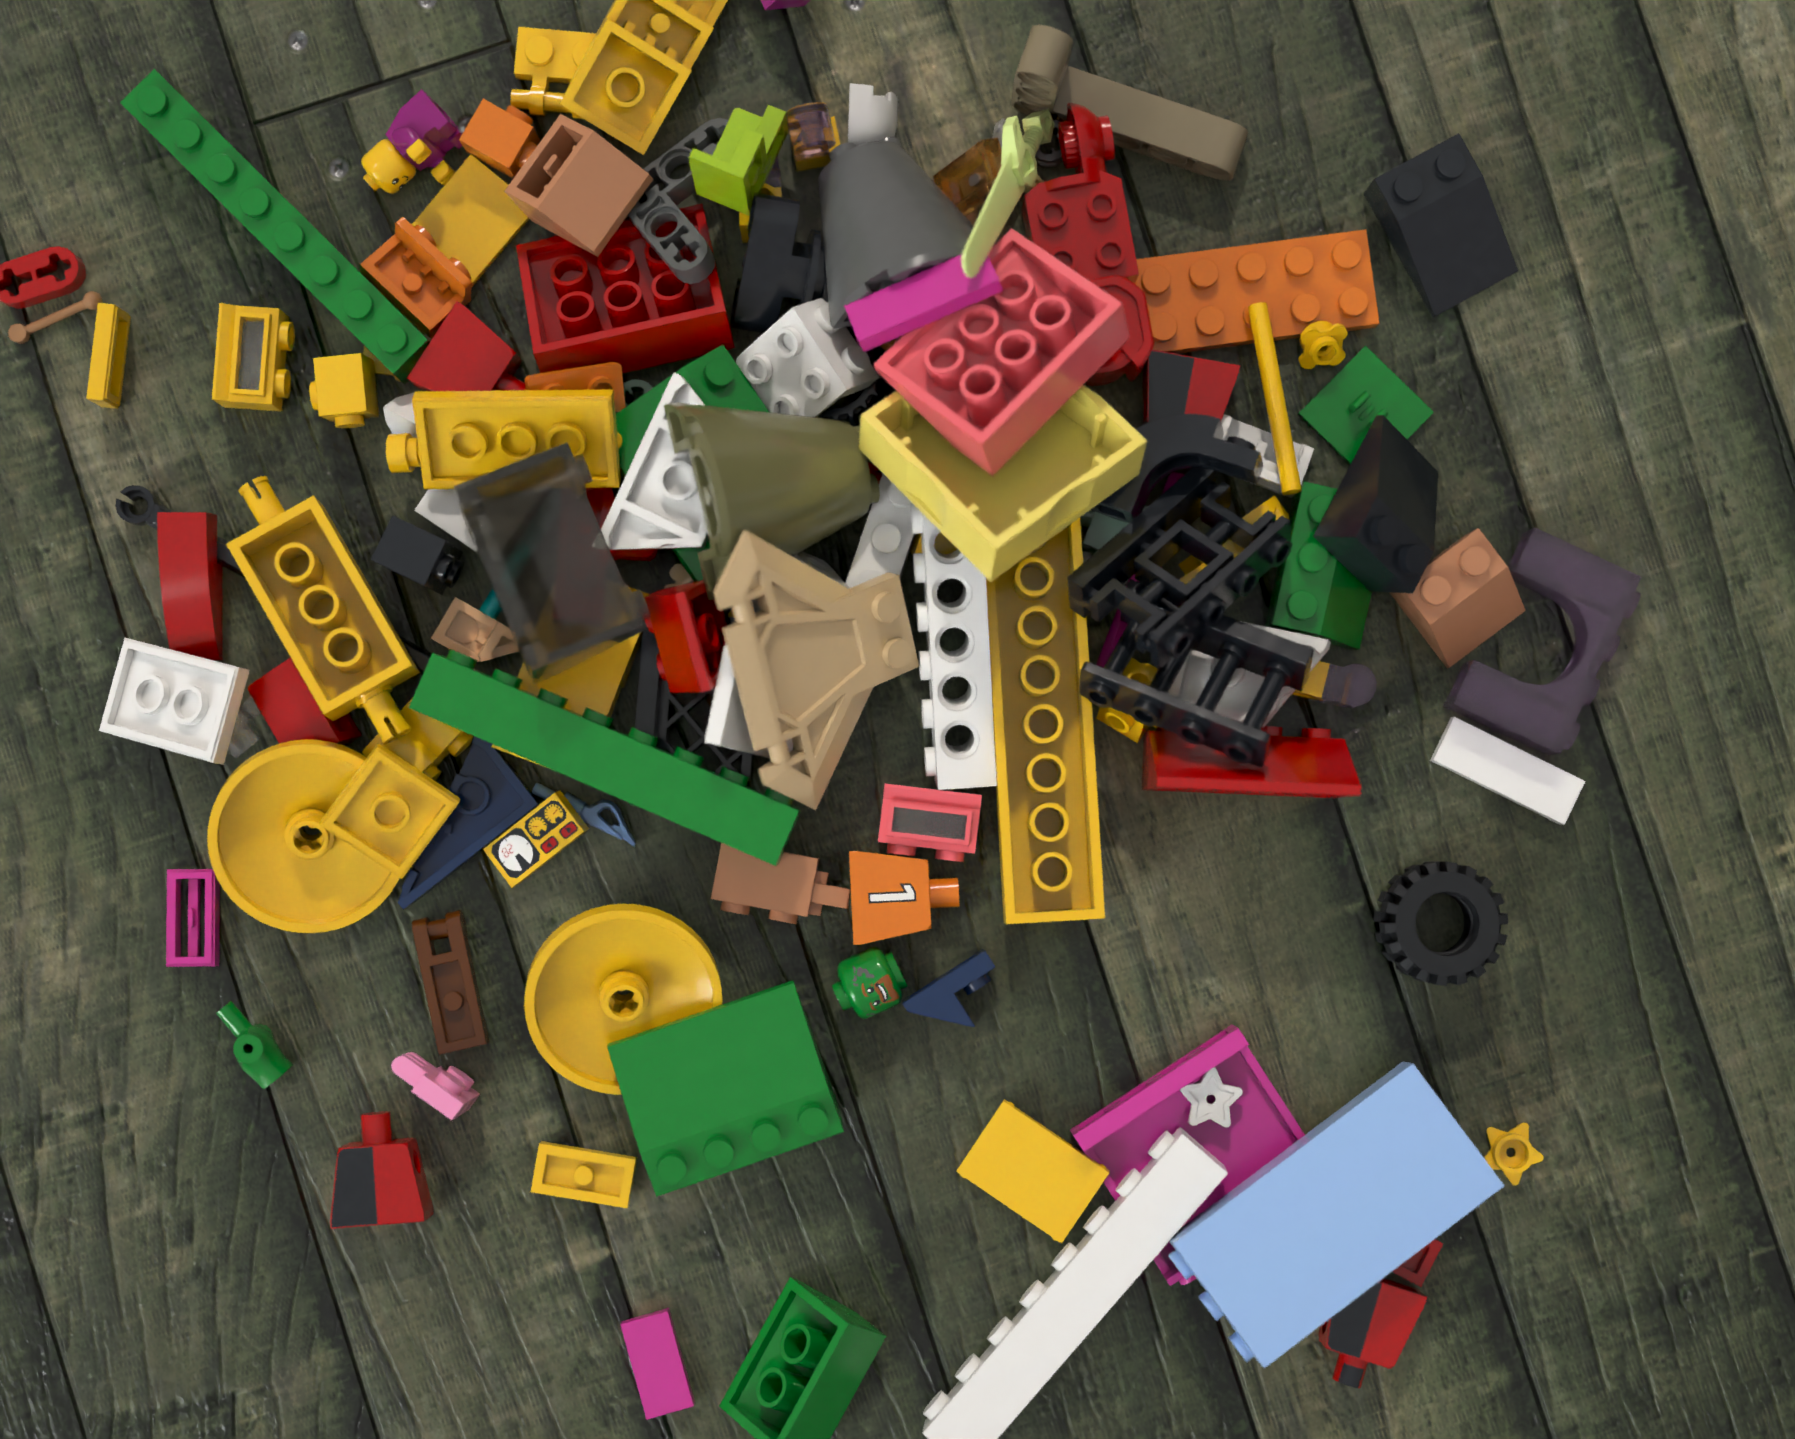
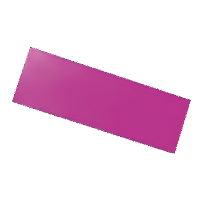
M961 254L845 305V310L862 351H868L1002 292V286L989 256L986 257L974 278H969L965 275L961 263Z

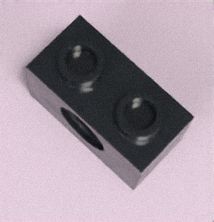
M392 515L371 558L372 561L441 595H443L446 587L453 588L464 567V562L460 561L463 554L461 550L446 540Z

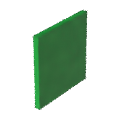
M1365 345L1298 415L1351 465L1376 415H1384L1408 439L1434 411Z

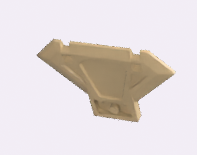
M743 530L714 590V597L719 610L732 607L735 622L723 628L753 750L758 751L768 748L771 760L758 769L763 785L816 810L873 687L919 667L900 578L897 574L887 572L848 589L752 533ZM757 598L760 611L754 613L751 601ZM792 738L794 750L789 752L786 740Z

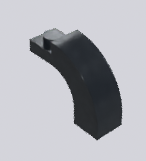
M1179 414L1155 419L1135 429L1147 440L1139 475L1097 504L1091 511L1130 523L1143 511L1149 494L1161 479L1174 471L1189 467L1207 468L1257 484L1264 467L1261 453L1255 450L1256 446L1245 439L1229 436L1227 441L1222 440L1224 431L1220 418L1200 414Z

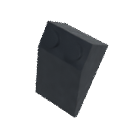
M1459 133L1375 178L1364 192L1367 202L1432 318L1518 272L1484 177Z
M1376 415L1313 537L1369 591L1413 593L1434 553L1438 471L1384 415Z

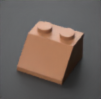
M1479 528L1464 535L1428 563L1413 593L1389 592L1447 669L1526 611L1508 566Z

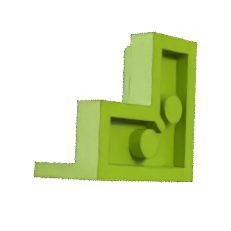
M768 105L763 117H760L741 108H735L713 155L697 149H692L688 159L696 194L750 216L755 192L761 193L789 132L786 112Z

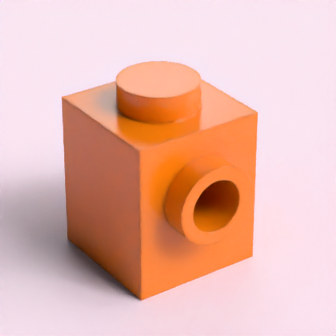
M483 98L459 141L468 154H472L478 160L514 179L537 147L540 139L534 127L531 126L533 119L527 114L510 105L505 111Z

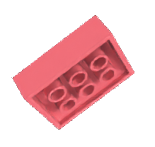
M1012 228L992 247L988 254L1002 286V292L904 334L873 364L875 370L953 447L992 476L1130 338L1121 302Z

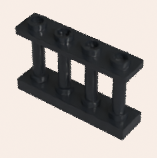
M1130 579L1126 587L1137 594L1146 587L1133 579ZM1164 598L1155 605L1166 613L1167 618L1179 609ZM1121 612L1120 621L1127 623V626L1104 668L1090 662H1084L1080 669V695L1086 697L1096 706L1102 708L1111 707L1131 715L1143 725L1158 726L1178 734L1184 741L1190 744H1203L1225 753L1227 757L1235 762L1242 764L1250 763L1257 767H1263L1268 756L1270 735L1261 731L1283 687L1288 686L1302 692L1309 678L1314 649L1223 615L1216 625L1206 627L1192 640L1189 648L1183 655L1178 658L1173 657L1162 668L1158 669L1148 686L1123 676L1136 651L1135 630L1140 624ZM1193 650L1219 659L1196 704L1168 694L1190 651ZM1238 668L1265 677L1242 723L1214 712Z

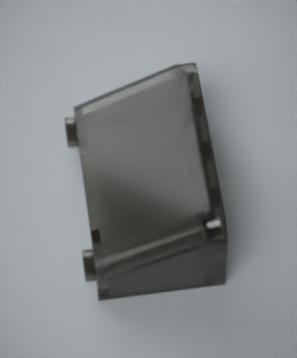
M568 442L454 486L462 517L533 684L551 678L644 631L646 628L644 620L651 618L641 591L631 592L628 585H624L587 498L585 485L593 482L589 468L582 454L573 456Z

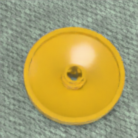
M294 740L268 747L244 761L228 777L220 789L210 814L207 844L215 876L223 890L239 908L251 917L274 928L296 933H320L337 930L361 920L372 913L390 895L399 877L319 825L325 813L366 760V756L351 748L333 742ZM302 827L318 828L320 832L316 835H308L303 831Z
M612 904L596 907L572 917L559 926L545 940L536 953L527 976L524 1009L527 1027L533 1043L542 1057L556 1072L586 1089L600 1093L622 1095L607 1044L722 1005L723 998L721 979L714 957L701 937L691 927L675 916L656 908L638 904ZM624 990H629V991H631L629 994H626V995H621V994L617 993V991H621V992H623Z

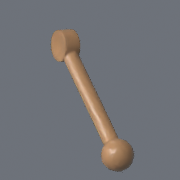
M95 291L87 292L83 300L28 325L13 324L8 330V336L13 342L24 344L29 340L30 334L87 308L89 310H97L98 303H103L102 297Z

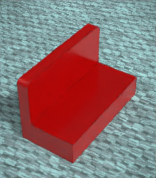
M291 657L248 686V692L279 744L294 740H322L347 746L362 736L349 713L335 721L323 715Z

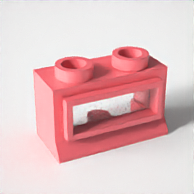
M885 784L878 842L888 843L886 853L915 856L916 847L936 849L935 859L964 862L965 853L975 854L982 795Z

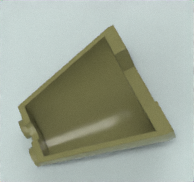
M676 402L664 405L674 453H690L711 548L697 552L708 601L715 600L714 590L743 530L752 533L793 557L861 518L867 513L870 504L879 501L880 489L878 481L874 474H870L867 457L859 449L860 425L853 427L844 420Z

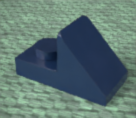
M983 948L902 1000V1004L906 1011L975 1027L955 993L963 988L965 993L969 995L990 982L992 979L987 972L995 968V965Z

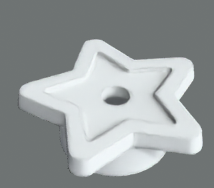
M1216 1067L1206 1072L1198 1082L1189 1083L1180 1089V1092L1191 1104L1188 1124L1191 1126L1211 1119L1219 1125L1228 1128L1231 1125L1229 1106L1243 1094L1242 1088L1223 1084ZM1208 1095L1215 1096L1214 1103H1207L1206 1098Z

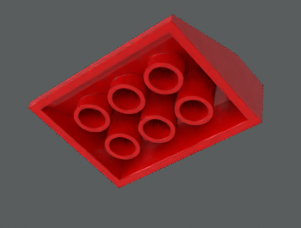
M703 203L679 208L703 236L714 254ZM630 220L622 222L598 257L560 236L516 245L533 354L540 373L609 362H617L622 367V373L702 356L721 345H724L727 350L735 348L716 260L712 273L706 279L699 283H683L673 274ZM669 221L662 224L656 231V237L670 235L676 229L677 222ZM686 245L679 250L683 258L688 260L689 263L696 259Z
M1265 726L1261 731L1270 735L1267 760L1263 767H1257L1250 763L1242 764L1235 762L1227 757L1225 753L1203 744H1190L1184 741L1178 734L1157 727L1156 731L1148 730L1144 733L1142 790L1313 798L1361 796V784L1345 739L1331 738V729L1302 728L1301 737L1282 736L1283 727Z

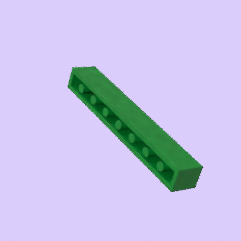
M153 69L120 104L405 385L409 381L407 379L408 375L430 341L184 97Z
M453 649L449 650L447 657L432 653L410 703V709L774 866L779 864L801 813V809L792 806L793 799L767 787L765 794L747 787L746 785L750 777L722 766L719 774L701 767L704 760L703 757L678 746L674 754L655 747L659 738L634 727H631L628 735L610 728L613 718L586 707L583 715L566 709L565 706L568 699L556 693L540 688L536 696L522 690L520 686L523 680L497 668H495L492 676L474 669L478 660Z

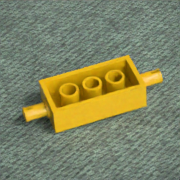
M267 476L252 479L261 495V499H259L254 488H251L248 482L245 483L238 491L243 496L259 526L226 545L323 715L335 721L357 708H364L379 733L383 745L397 740L388 724L389 720L397 734H400L401 737L406 735L412 728L407 724L390 693L394 687L420 672L325 507L313 495L285 511L269 484Z

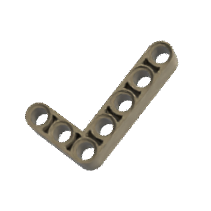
M1034 25L1031 27L1015 73L1011 105L1014 109L1027 116L1033 112L1049 109L1052 119L1065 122L1067 121V104H1079L1091 110L1097 117L1108 115L1114 145L1210 178L1224 181L1234 178L1248 137V130L1233 121L1070 67L1068 65L1073 47V39L1068 34L1045 25Z

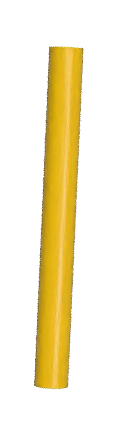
M1259 302L1248 306V312L1282 494L1290 495L1301 492L1302 488L1268 306L1265 302Z

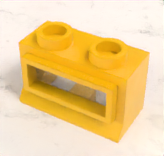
M219 303L212 400L225 408L282 411L283 398L287 399L291 390L290 371L285 369L286 352L292 351L294 346L295 329L293 322H289V316L280 308L237 306Z

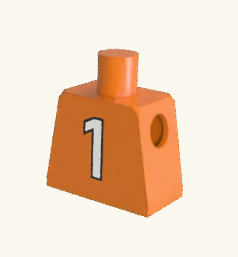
M849 851L853 945L866 944L931 929L930 908L959 907L958 878L929 879L927 859Z

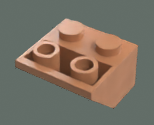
M560 114L504 192L532 222L598 257L651 184L653 178L594 130Z

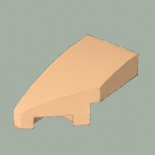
M454 597L431 636L432 640L446 648L478 660L477 662L528 650L532 642L457 597Z

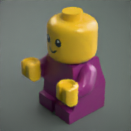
M421 89L400 108L385 134L388 139L379 141L363 156L361 163L367 172L363 178L373 190L377 191L381 187L388 194H395L415 176L416 168L421 171L426 167L433 168L431 170L432 176L441 185H445L455 174V171L443 157L454 146L458 149L462 147L459 139L463 132L445 110Z

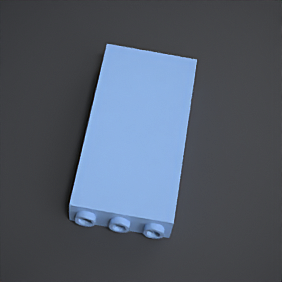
M1401 1062L1179 1229L1169 1241L1175 1250L1168 1256L1186 1280L1194 1275L1205 1289L1198 1297L1212 1317L1217 1321L1224 1316L1235 1330V1333L1228 1338L1243 1359L1248 1362L1254 1357L1265 1368L1504 1187V1184L1413 1063Z

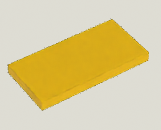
M613 389L415 392L412 397L424 489L619 488L621 473Z

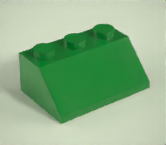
M1304 481L1301 485L1302 491L1294 495L1289 513L1292 549L1288 558L1277 567L1265 626L1328 639L1332 645L1359 650L1372 591H1369L1313 537L1337 489Z
M790 1277L719 1407L755 1439H830L886 1335L855 1311L805 1283Z

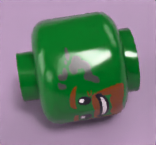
M870 947L841 961L837 966V974L840 981L832 984L833 991L842 1010L846 1011L853 1008L856 1015L862 1019H869L901 1003L903 995L901 990L908 987L892 951L884 954L878 947Z

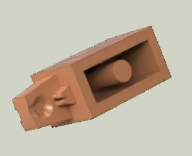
M721 843L711 899L722 901L720 909L722 911L749 915L750 907L752 906L770 910L768 919L797 924L798 915L808 917L809 914L821 916L823 905L848 909L851 889L827 885L829 873L818 871L820 858L783 852L779 864L774 866Z

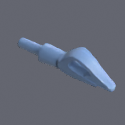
M536 783L532 790V794L544 800L555 793V791L539 783ZM568 792L565 794V797L585 823L620 840L624 839L635 847L636 842L624 821L620 809L614 802L600 800L588 805ZM604 809L611 810L619 824L610 825L600 816V812Z

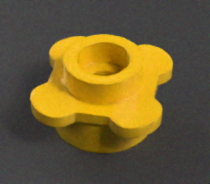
M1317 321L1308 325L1302 331L1299 339L1303 353L1298 358L1301 367L1312 369L1316 365L1330 364L1335 366L1340 364L1346 356L1345 351L1342 349L1343 340L1348 335L1345 326L1339 323L1333 325L1327 321Z

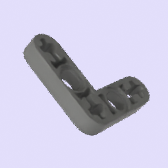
M716 118L705 122L646 166L644 170L651 175L653 181L640 198L645 197L647 201L643 204L637 202L627 216L673 274L683 283H699L706 279L715 267V256L703 236L677 207L679 203L696 191L691 170L681 179H670V175L676 167L682 164H690L688 158L692 149L713 155L717 146L714 143L720 140L727 125V119ZM660 182H662L665 186V188L662 191L657 185ZM669 221L677 222L676 229L670 235L656 237V231L662 224ZM685 245L691 254L696 257L691 263L684 259L679 251Z

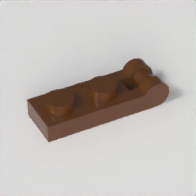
M462 910L448 912L445 914V918L430 921L428 917L413 920L412 931L438 1054L490 1043L467 939L466 921ZM449 937L452 951L436 955L434 940Z

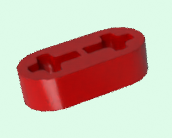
M60 246L49 247L0 264V301L9 307L21 309L70 294L78 290L84 283L86 277L85 265L81 258L69 249ZM62 260L67 265H71V268L64 271L65 279L62 281L54 275L43 277V275L57 270V261ZM13 275L22 280L33 279L18 287L20 293L18 295L5 290V287L12 284L11 276Z

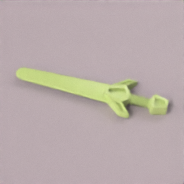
M1049 109L1030 113L1022 119L1025 132L1023 136L1017 115L1007 117L1002 127L1001 168L962 252V268L965 275L969 278H974L979 272L1023 192L1028 193L1038 183L1044 182L1037 174L1035 155L1041 144L1051 142L1054 121Z

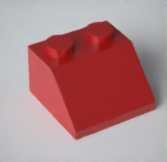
M704 579L660 589L646 596L647 605L644 607V619L648 630L655 634L659 649L657 654L658 671L661 678L668 682L670 693L704 692L715 688L723 649L726 644L723 628L727 627L724 610L717 608L716 601H708Z

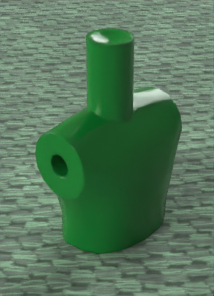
M232 1001L216 1012L218 1017L237 1038L233 1046V1052L240 1067L263 1090L292 1067L293 1063L284 1056L269 1027L263 1024L252 1025Z

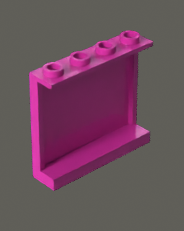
M1230 1025L1070 1129L1083 1152L1099 1164L1105 1165L1110 1171L1103 1183L1115 1201L1120 1196L1115 1191L1119 1183L1133 1168L1139 1172L1142 1171L1152 1159L1148 1154L1149 1149L1165 1131L1173 1135L1181 1127L1223 1163L1228 1172L1183 1226L1305 1135L1248 1048L1249 1043L1238 1027ZM1216 1067L1223 1084L1240 1087L1243 1090V1094L1229 1106L1231 1125L1225 1128L1209 1119L1191 1126L1188 1124L1191 1104L1180 1092V1089L1189 1083L1198 1082L1206 1072ZM1208 1095L1206 1098L1207 1103H1214L1215 1096ZM1168 1242L1153 1259L1168 1284L1172 1286L1179 1281L1181 1285H1186L1196 1279L1194 1275L1186 1280L1171 1261L1168 1255L1175 1249Z

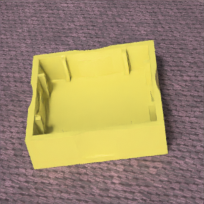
M1084 385L993 476L953 447L897 391L861 414L859 436L860 451L990 582L1139 475L1147 440L1099 394L1091 391Z

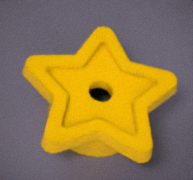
M1520 1123L1508 1132L1493 1127L1487 1128L1486 1134L1491 1148L1484 1159L1492 1170H1502L1512 1185L1516 1186L1519 1184L1523 1171L1528 1169L1530 1165L1543 1161L1544 1156L1533 1148L1529 1142V1125L1527 1123ZM1508 1148L1515 1150L1514 1155L1511 1157L1506 1154Z

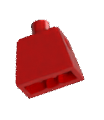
M456 301L407 377L415 387L422 391L526 390L525 383L513 376L522 362L518 354L458 301Z

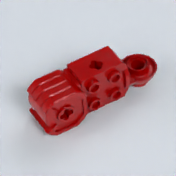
M1068 103L1067 121L1058 123L1059 144L1065 169L1074 168L1076 174L1038 183L1024 195L1021 211L1026 238L1123 305L1130 338L1085 382L1086 385H1106L1118 380L1124 373L1127 374L1126 377L1132 382L1143 369L1154 347V339L1145 293L1135 284L1139 271L1122 179L1107 173L1105 161L1114 160L1115 158L1111 123L1108 115L1097 117L1091 110L1082 105Z

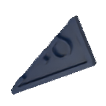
M474 736L471 742L473 745L460 772L456 773L450 786V791L460 797V802L420 854L413 869H410L397 901L403 910L408 909L540 804L500 751L491 747V743Z

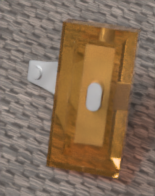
M1004 119L995 124L992 138L982 139L933 176L936 185L965 216L985 203L1001 168L1002 127L1006 121Z

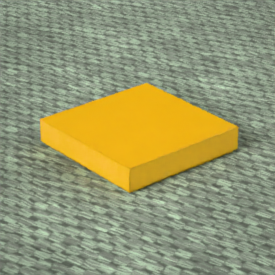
M377 743L320 820L319 825L400 879H403L459 804L460 797Z

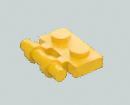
M518 27L514 75L518 80L532 81V86L530 90L512 89L511 106L517 109H527L530 115L545 116L546 112L549 111L572 113L574 119H583L561 106L559 103L564 93L549 92L550 82L570 84L596 33Z

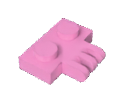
M414 1052L403 1054L392 1062V1071L414 1087L411 1092L450 1120H454L468 1111L480 1095V1093L471 1088L474 1084L473 1079L454 1066H450L447 1070L442 1066L436 1068Z

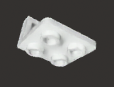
M822 298L792 307L736 359V364L771 413L818 417L838 399L869 387L879 378L870 364L869 356L858 346L847 327L833 329L830 322L829 303Z

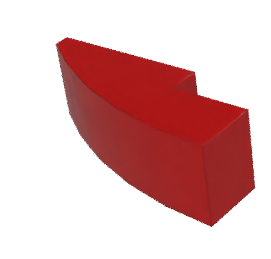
M157 512L159 576L169 649L209 660H222L223 566L217 563V515L207 512Z

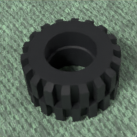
M1423 862L1424 864L1405 868L1404 874L1395 875L1388 882L1391 887L1387 892L1381 891L1377 900L1382 902L1380 912L1374 911V921L1379 922L1380 931H1376L1375 936L1377 942L1383 943L1385 947L1382 953L1386 959L1394 962L1397 965L1395 968L1403 974L1435 985L1447 986L1449 983L1459 985L1467 983V978L1470 976L1478 978L1484 974L1486 970L1483 966L1486 963L1494 964L1500 955L1495 952L1498 944L1505 945L1507 935L1501 934V924H1508V913H1500L1499 905L1504 904V900L1500 893H1493L1490 889L1494 884L1487 877L1478 876L1476 869L1458 865L1454 862ZM1434 894H1447L1453 897L1460 905L1464 915V929L1460 939L1454 946L1443 952L1427 949L1420 941L1416 932L1417 912L1422 903Z

